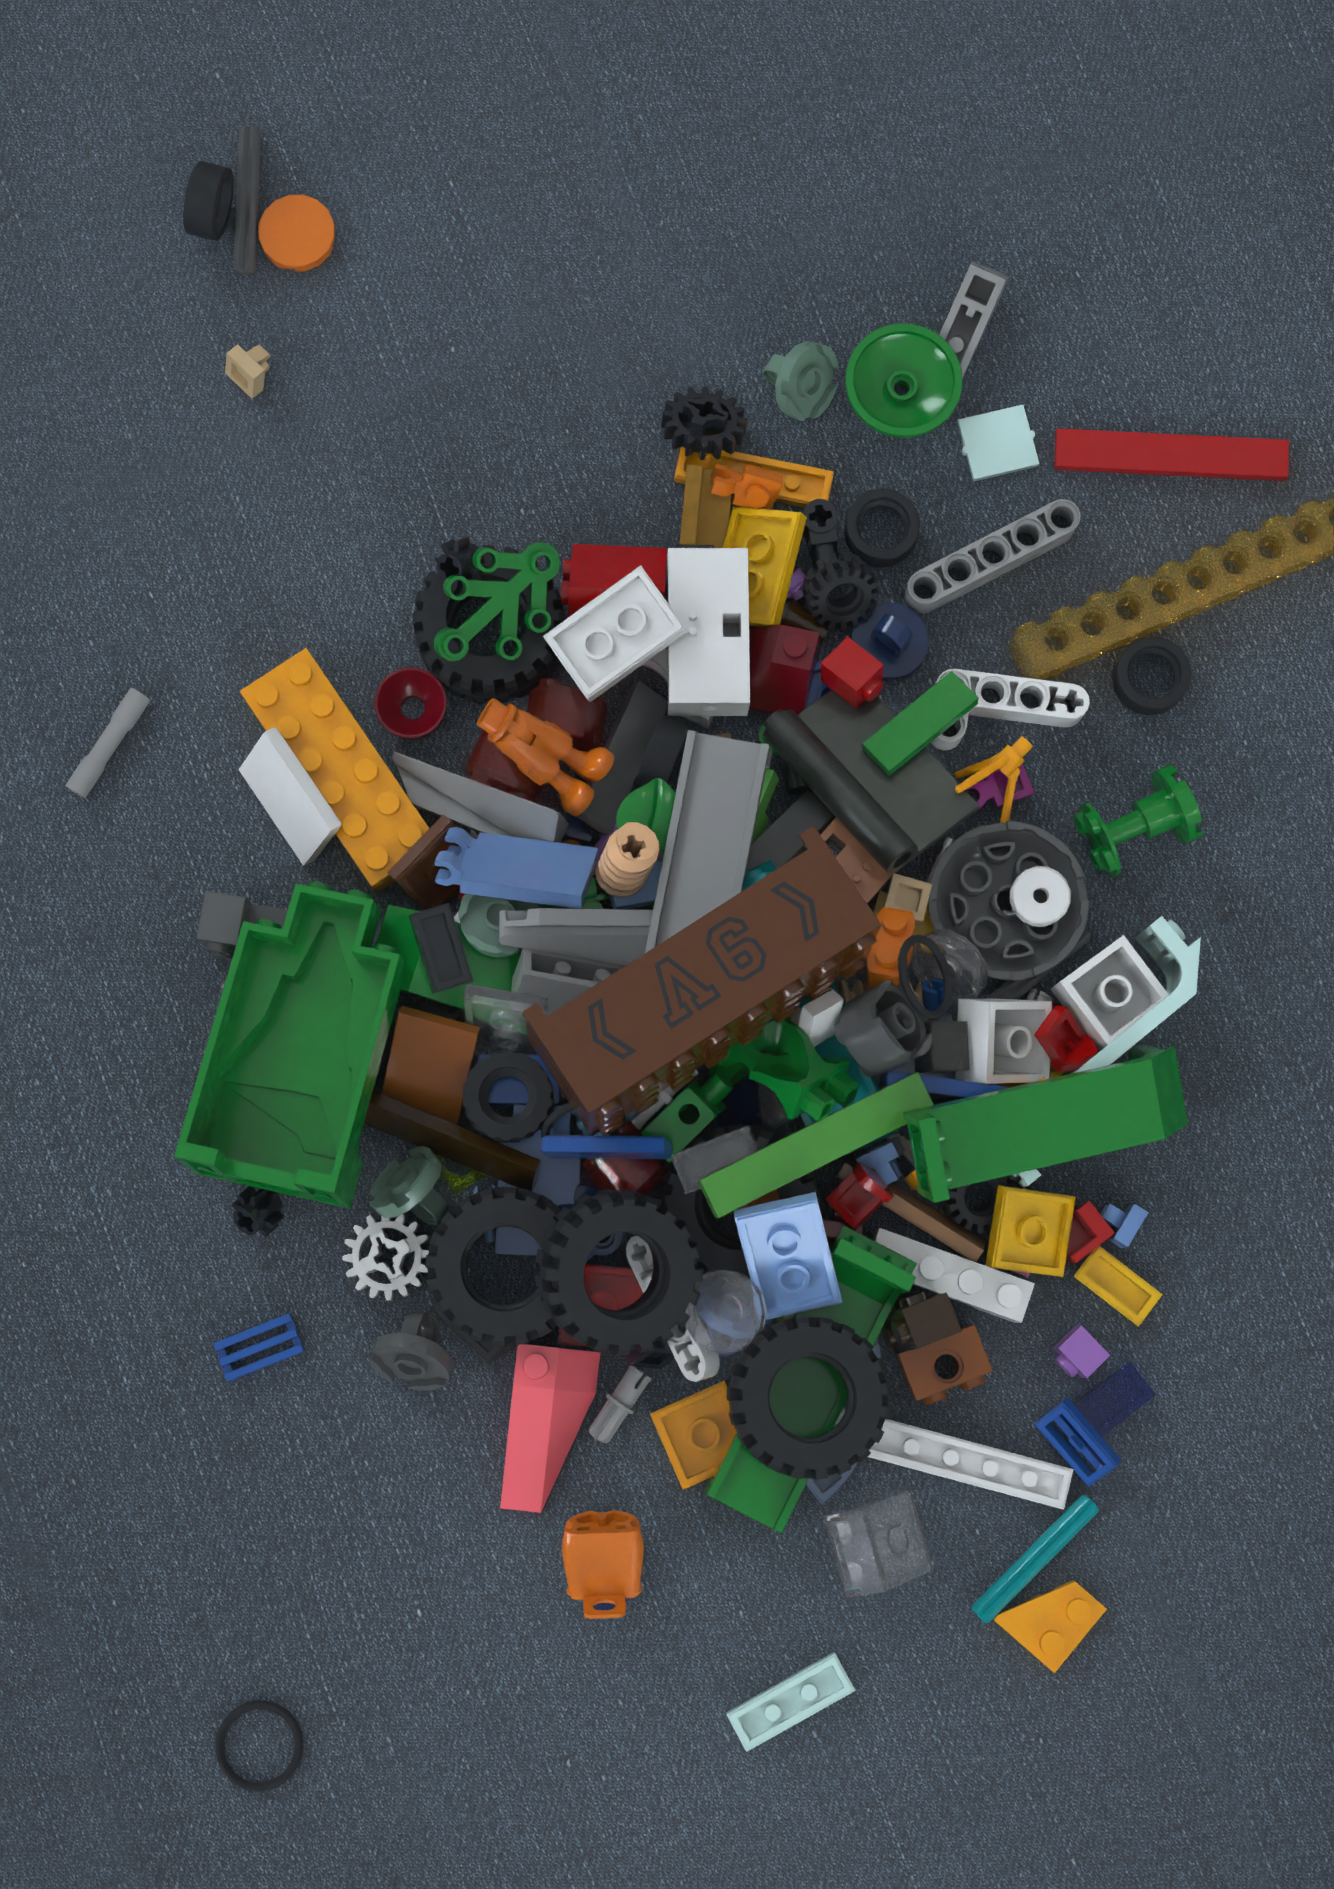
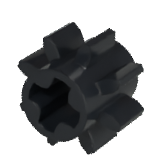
M469 537L458 541L452 539L441 545L442 551L445 554L435 558L441 579L445 581L451 575H459L467 580H481L478 575L480 571L474 567L472 561L473 555L479 547L470 543ZM483 554L481 556L480 563L485 568L487 567V565L485 564V557ZM459 580L452 583L455 590L463 586Z
M248 1186L237 1196L238 1199L232 1204V1207L235 1209L233 1219L236 1226L248 1235H254L260 1231L264 1237H267L278 1227V1223L284 1218V1215L280 1212L283 1208L282 1201L276 1192L259 1189L256 1192L254 1187Z

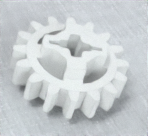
M404 1214L397 1216L395 1222L391 1221V1218L386 1219L382 1216L381 1221L377 1222L373 1216L369 1215L366 1217L367 1228L364 1229L358 1225L353 1227L358 1235L357 1239L345 1240V1244L353 1248L352 1254L342 1256L343 1261L353 1263V1268L349 1269L346 1275L347 1277L358 1276L360 1278L355 1287L359 1291L367 1285L371 1287L370 1298L375 1299L379 1295L380 1290L384 1291L387 1301L393 1300L395 1290H398L403 1297L409 1295L407 1285L411 1283L414 1286L420 1287L422 1283L417 1277L418 1273H428V1268H425L426 1265H423L422 1262L429 1251L422 1250L421 1245L426 1243L429 1238L427 1235L416 1236L415 1232L419 1227L417 1222H413L406 1227L404 1225ZM384 1229L399 1230L408 1238L398 1242L390 1240ZM369 1237L372 1242L369 1255L361 1260L362 1247ZM382 1244L386 1245L388 1249L397 1250L398 1254L393 1257L394 1270L387 1263L378 1262V1257L383 1255ZM414 1252L413 1266L405 1276L403 1270L406 1257ZM379 1270L387 1274L391 1283H378L367 1274Z

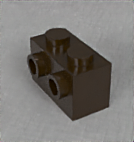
M924 1292L896 1300L892 1311H890L881 1329L885 1343L889 1348L893 1347L895 1354L919 1349L962 1332L947 1292L927 1298Z

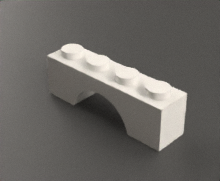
M882 1228L875 1230L872 1238L873 1241L917 1263L912 1275L916 1276L913 1283L914 1286L938 1294L947 1292L949 1298L965 1303L975 1309L1014 1323H1022L1035 1283Z

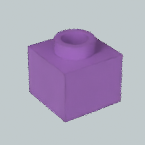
M1082 1325L1074 1326L1053 1347V1350L1059 1355L1055 1359L1056 1363L1072 1378L1076 1374L1080 1378H1088L1110 1356Z

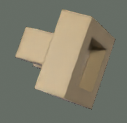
M237 344L226 353L225 374L253 399L263 391L265 372L270 367L266 361L271 355L260 344L247 352Z
M893 873L884 907L912 911L915 924L921 925L932 884Z

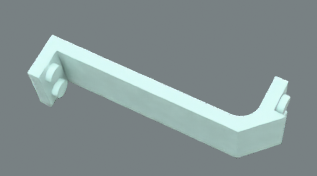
M1163 916L1135 937L1163 971L1166 979L1165 990L1169 995L1078 1070H1074L1070 1074L1112 1064L1196 995L1201 937L1187 946L1183 941L1186 937L1181 928L1172 920L1167 922ZM1037 1169L1013 1174L1010 1179L1016 1181L1018 1188H1024L1034 1182L1041 1174Z

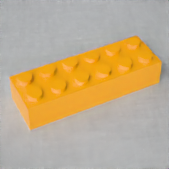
M305 648L240 690V693L265 731L274 727L279 730L342 823V826L335 834L375 894L395 882L387 872L429 830V827L308 649Z

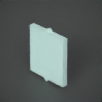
M1024 405L958 419L957 423L964 446L961 453L967 457L973 482L1039 466L1033 442L1035 432L1030 431Z

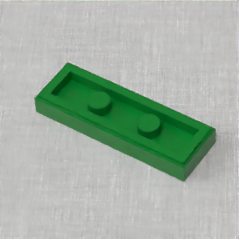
M951 671L862 743V750L890 776L978 704L979 697Z

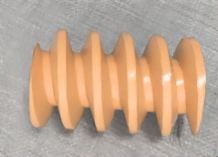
M627 822L609 837L595 870L596 880L601 889L615 897H629L638 893L644 886L659 854V841L655 833L643 824Z

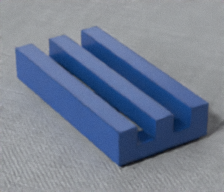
M291 1313L213 1343L227 1382L305 1352ZM286 1324L288 1331L229 1355L226 1351L227 1347ZM290 1339L292 1340L294 1347L236 1370L232 1367V1362Z
M1068 1397L1064 1398L1057 1406L1052 1407L1034 1423L1088 1487L1117 1467L1121 1461L1119 1456ZM1051 1421H1055V1423L1068 1436L1069 1442L1074 1446V1448L1078 1452H1081L1087 1458V1460L1093 1465V1467L1096 1469L1094 1472L1079 1456V1454L1073 1449V1447L1067 1442V1440L1060 1434V1432L1054 1427Z

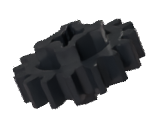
M690 387L687 389V396L676 392L674 400H667L665 404V411H663L661 428H664L663 437L664 439H673L672 448L674 450L684 447L685 456L687 457L696 452L699 453L700 460H705L706 454L711 453L713 457L720 459L722 450L728 454H733L735 445H742L747 419L743 418L744 408L735 407L736 399L734 397L726 400L723 399L722 390L711 394L708 387H703L701 393H696Z

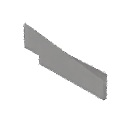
M397 752L393 753L392 759L397 765L408 797L414 807L438 817L444 814L453 823L478 833L483 832L558 843L561 842L569 825L565 818L555 810Z

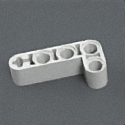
M948 669L942 672L936 683L952 671L979 697V700L973 709L953 724L957 729L956 735L946 737L941 734L931 744L940 750L955 748L965 734L968 715L1057 727H1072L1082 719L1090 704L1089 696L1081 686L1071 683L962 669ZM985 688L994 689L998 692L1000 701L997 703L986 702L981 696V690ZM1024 693L1033 694L1039 701V707L1027 708L1022 704L1020 695ZM1065 699L1071 700L1070 704L1075 708L1072 713L1067 712V705L1062 704ZM1049 701L1050 705H1053L1050 711L1046 710Z

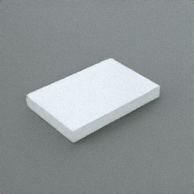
M640 565L543 637L586 699L591 702L679 639L688 630Z
M274 727L262 734L239 768V771L302 865L305 866L315 861L342 826V823L279 730Z

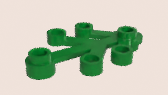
M532 543L522 553L496 552L487 547H482L475 551L472 561L474 567L479 571L491 573L497 568L518 569L519 571L508 581L467 580L459 575H451L445 580L443 590L446 596L451 599L463 600L467 596L490 598L457 629L448 627L436 634L434 649L441 658L448 661L461 660L468 652L469 641L500 612V638H498L495 644L496 653L501 658L507 660L518 658L522 652V643L517 638L519 594L529 584L530 610L525 614L524 623L529 630L537 633L545 632L550 627L551 616L546 611L547 582L556 576L560 567V558L556 549L547 543ZM488 552L492 557V562L488 567L484 568L480 563V559L484 553ZM543 555L547 560V564L543 570H538L535 562L539 556ZM456 580L461 581L463 589L458 595H454L451 591V585ZM536 613H541L543 616V623L539 627H534L532 624V618ZM457 638L460 643L459 649L451 653L448 649V643L451 639ZM512 640L514 650L511 654L506 655L503 651V646L506 641Z

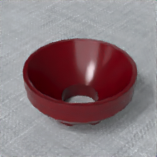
M408 667L396 670L384 678L375 694L374 704L377 717L387 731L399 738L414 740L426 737L437 730L446 714L447 698L442 684L433 674L421 668ZM416 698L424 703V712L419 718L408 719L402 715L401 708L407 699Z

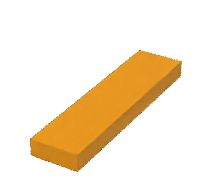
M680 448L674 482L685 484L687 465L703 466V469H714L717 463L742 473L745 465L748 464L783 475V485L775 502L805 508L813 500L825 499L828 501L834 471L735 451L733 454H728L723 450L720 459H716L711 453L706 454L705 460H700L699 453L693 452L692 455L687 457L685 456V448Z

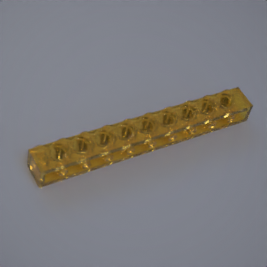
M1334 492L1331 494L1332 499L1323 503H1319L1318 499L1309 501L1296 509L1297 514L1288 518H1284L1283 514L1268 519L1261 524L1262 529L1251 534L1248 529L1239 531L1226 539L1227 544L1214 549L1212 544L1202 547L1192 553V559L1181 564L1178 563V560L1167 562L1156 569L1157 574L1144 579L1142 575L1130 578L1120 585L1121 590L1108 594L1107 590L1100 591L1085 600L1086 605L1073 610L1071 605L1063 607L1050 615L1051 620L1037 625L1036 621H1031L1014 630L1016 635L1012 637L1008 647L1022 677L1039 680L1049 679L1333 556L1334 526L1329 521V515H1334ZM1293 530L1305 532L1309 538V543L1299 542L1295 538ZM1266 545L1270 547L1274 553V558L1262 556L1258 546ZM1231 560L1235 562L1239 568V573H1229L1224 568L1223 561ZM1196 575L1200 577L1204 583V588H1193L1189 584L1187 576ZM1160 590L1166 593L1169 603H1157L1152 597V591ZM1120 605L1129 607L1134 613V619L1126 620L1121 618L1116 611V607ZM1086 620L1094 622L1099 629V634L1089 635L1085 633L1081 628V622ZM1045 637H1058L1062 641L1064 649L1058 651L1050 649L1045 643Z

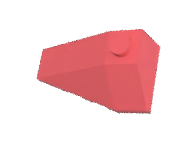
M531 1344L518 1345L500 1508L542 1512L595 1397L601 1352Z

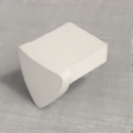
M832 989L802 1006V1008L796 1007L798 1011L790 1017V1020L808 1035L815 1047L835 1034L834 1027L839 1022L844 999Z

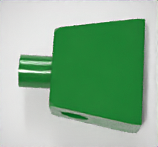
M716 1071L705 1083L697 1079L684 1089L641 1134L643 1136H663L673 1145L672 1159H666L670 1163L727 1108L722 1100L734 1089L732 1083L719 1071ZM693 1105L698 1108L699 1113L694 1110Z

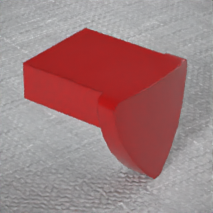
M1054 1006L1034 1034L1052 1061V1066L1056 1072L1078 1070L1100 1052L1092 1038L1082 1031L1067 1007Z
M858 1162L846 1179L825 1200L853 1229H858L883 1202L888 1203L894 1196L885 1182L872 1169Z

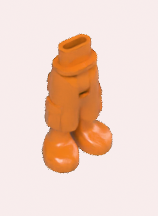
M495 698L488 702L477 721V726L489 733L488 740L492 743L494 742L503 754L514 761L524 775L540 786L549 782L559 793L563 809L575 817L583 813L590 805L594 797V789L582 780L573 778L560 770L559 760L568 765L579 777L589 783H594L604 778L614 763V754L608 749L599 747L588 752L577 750L572 747L573 739L570 734L556 726V724L548 721L543 722L530 713L516 708L513 704L505 706Z

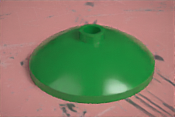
M892 324L873 331L854 349L846 369V394L856 415L871 429L886 436L896 438L918 437L940 427L955 410L962 390L961 366L951 346L935 332L914 324ZM904 386L908 393L899 395L895 392L894 388Z

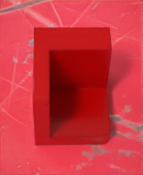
M1090 1201L1083 1202L1073 1212L1066 1257L1070 1264L1077 1263L1115 1234Z

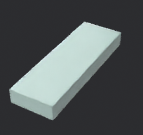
M833 1652L726 1712V1715L747 1752L851 1694L855 1689L836 1653Z

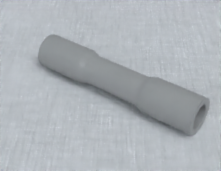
M134 688L129 689L112 714L110 723L89 754L82 759L65 787L84 799L87 797L126 733L134 727L151 700Z

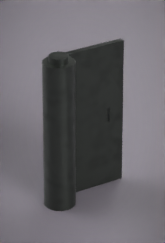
M831 690L798 715L790 709L775 711L764 723L766 727L763 733L764 738L887 874H892L901 869L979 809L977 802L965 790L961 793L955 792V787L959 783L926 748L922 749L890 776L862 750V743L896 717L878 696L870 702L865 700L855 709Z

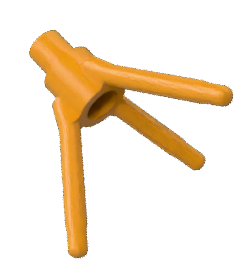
M1021 736L1012 746L1007 745L996 755L955 772L954 776L956 779L972 775L957 785L955 792H963L999 769L1008 778L1000 823H1006L1010 819L1016 781L1020 773L1018 767L1025 761L1023 757L1033 748L1032 744Z

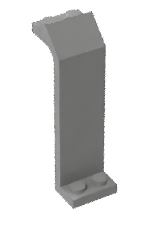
M688 730L645 953L743 891L766 768H770L772 750L769 744L752 743Z

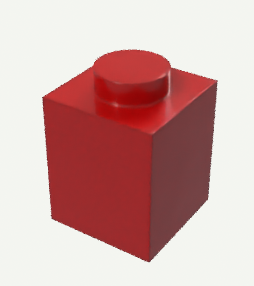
M847 636L821 662V682L853 708L857 709L865 700L870 702L875 699L884 686V665Z

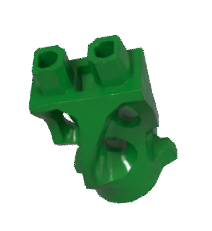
M789 1018L779 1024L774 1019L761 1029L763 1034L745 1046H742L740 1042L731 1046L727 1051L728 1057L710 1068L707 1077L708 1080L716 1071H719L734 1085L745 1080L750 1070L749 1079L760 1082L775 1092L784 1107L788 1119L792 1120L805 1112L817 1122L829 1115L835 1102L843 1108L852 1103L859 1088V1083L846 1074L850 1065L848 1058L819 1056L808 1035Z

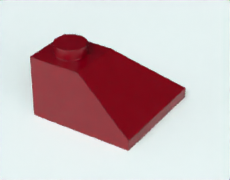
M781 624L749 628L750 710L773 714L777 710L786 711L790 709L798 715L806 709L821 649L819 632Z

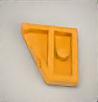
M1071 1580L1055 1587L1050 1592L1025 1600L1026 1602L1006 1611H1000L993 1620L1055 1673L1107 1608L1077 1582Z

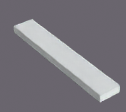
M843 1407L834 1427L840 1422L841 1418L843 1417L846 1409L845 1407ZM885 1419L882 1427L884 1434L880 1442H875L869 1450L871 1454L868 1457L1063 1510L1074 1470Z

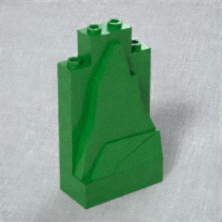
M310 882L309 886L295 883L282 929L281 925L270 920L258 919L257 924L243 921L174 1155L176 1159L194 1174L351 1209L363 1161L359 1157V1139L407 968L401 955L397 954V949L384 944H374V947L371 948L381 914L371 895L358 890H348L347 894L335 892L331 886L320 882Z

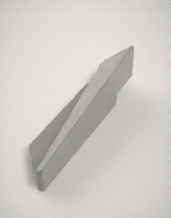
M552 908L528 909V911L502 910L499 911V942L506 946L626 966L645 954L653 910Z

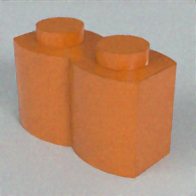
M883 907L876 917L881 923V927L875 937L877 942L871 946L867 957L866 991L887 980H893L891 984L895 986L901 984L898 973V956L904 941L914 935L915 919L912 911ZM913 945L907 954V967L912 959Z

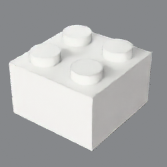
M1124 935L1051 989L1063 1007L1068 1008L1082 1031L1092 1038L1099 1051L1169 995Z

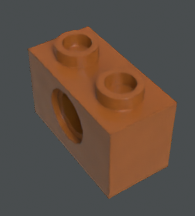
M975 1325L961 1328L962 1332L919 1349L895 1354L912 1400L918 1401L923 1399L924 1404L929 1405L947 1398L946 1389L961 1384L964 1391L986 1382L983 1375L993 1372ZM944 1354L949 1355L955 1362L954 1373L945 1379L939 1377L934 1368L937 1358Z

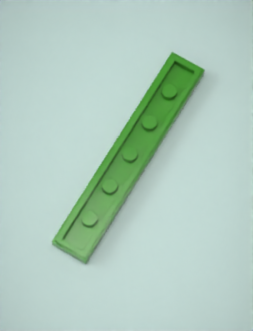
M915 1072L828 1115L823 1120L816 1121L697 1181L714 1217L720 1218L907 1124V1121L904 1120L903 1112L934 1104L919 1073Z

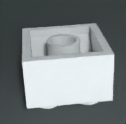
M990 998L958 999L955 1079L985 1084L1037 1082L1043 1077L1049 1079L1050 1058L1034 1034L1051 1012L1052 1001Z

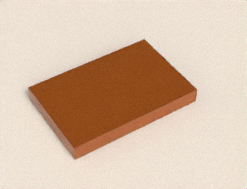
M401 1006L398 1012L382 1094L459 1126L463 1108V1086L472 1068L481 1027Z

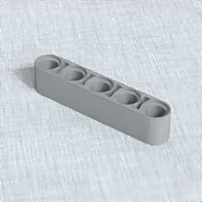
M1055 500L920 569L908 581L904 593L906 606L913 609L917 614L929 613L1066 543L1071 539L1080 522L1081 514L1079 508L1070 500ZM1059 515L1066 518L1069 527L1059 528L1052 523L1051 517ZM1017 534H1030L1034 538L1035 544L1031 546L1021 544L1017 539ZM987 550H993L1000 555L1001 562L996 564L989 563L984 559L982 553ZM960 568L966 573L967 579L955 581L949 576L948 570ZM925 585L931 589L933 596L928 599H921L914 593L913 588Z

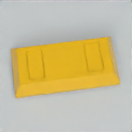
M1100 1245L1089 1254L1073 1276L1138 1327L1163 1295Z

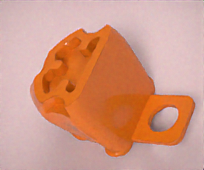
M619 1510L608 1512L586 1511L571 1517L566 1522L562 1540V1556L568 1583L567 1594L573 1600H584L583 1615L585 1618L623 1617L626 1615V1598H635L642 1591L640 1582L644 1542L640 1523L637 1517L630 1513ZM600 1603L616 1605L611 1610H596L593 1608V1606Z

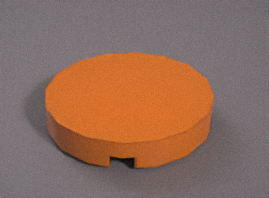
M287 195L275 200L264 211L259 222V241L266 257L277 267L286 270L285 268L295 269V272H306L320 266L330 256L335 241V225L329 210L317 199L306 195Z

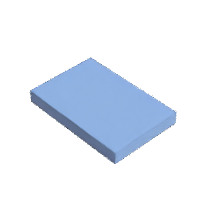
M816 1192L734 1210L735 1222L762 1321L843 1303Z

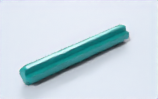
M1081 1495L972 1605L973 1612L984 1623H989L1098 1513V1506L1088 1496Z

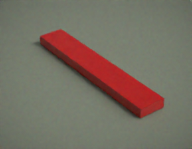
M1059 428L1055 432L1054 470L1286 481L1288 478L1289 440Z

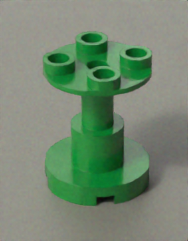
M1166 765L1152 772L1151 784L1153 794L1133 802V812L1105 824L1093 806L1086 802L1080 805V812L1073 815L1078 832L1081 836H1087L1093 849L1089 851V857L1098 873L1106 870L1113 877L1120 875L1121 864L1115 846L1142 833L1146 838L1151 839L1171 829L1179 841L1184 844H1188L1203 836V830L1195 826L1202 822L1197 802L1186 781L1182 780L1177 783L1173 778L1176 776L1177 770L1172 765Z

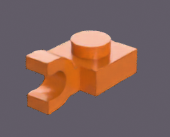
M716 463L711 474V480L714 482L710 488V493L723 497L732 494V504L737 506L771 510L783 485V475L748 464L745 465L743 472L739 473Z

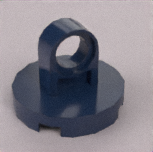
M884 602L878 604L875 610L868 608L870 616L866 620L862 616L858 617L860 624L853 628L851 639L884 665L883 681L909 677L920 668L928 652L929 634L924 621L913 609L900 603Z

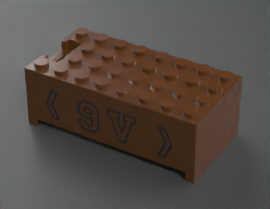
M814 825L799 834L803 845L807 849L806 851L548 1016L544 1014L537 1002L522 1011L531 1045L591 1136L598 1132L603 1137L612 1133L624 1124L623 1116L635 1109L638 1114L646 1111L659 1101L657 1096L669 1086L673 1091L683 1087L694 1078L692 1075L695 1072L694 1070L703 1064L708 1069L712 1068L728 1057L727 1051L737 1042H740L742 1046L751 1043L763 1034L761 1029L774 1019L777 1024L785 1021L798 1011L796 1007L802 1000L807 997L811 1001L829 992L832 989L831 984L839 976L843 975L847 980L866 967L864 960L867 959L871 946L877 942L875 937L878 934L881 923Z

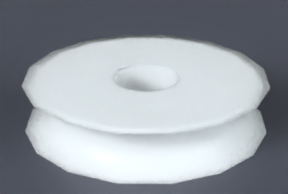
M1035 866L1024 870L1014 880L1010 889V904L1013 912L1022 922L1031 926L1045 927L1056 923L1067 912L1071 903V890L1067 880L1058 871L1047 866ZM1035 890H1043L1047 894V901L1045 903H1038L1034 900L1033 893Z

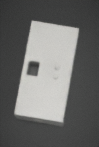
M668 548L667 602L688 630L687 633L667 646L668 716H748L750 706L748 548Z

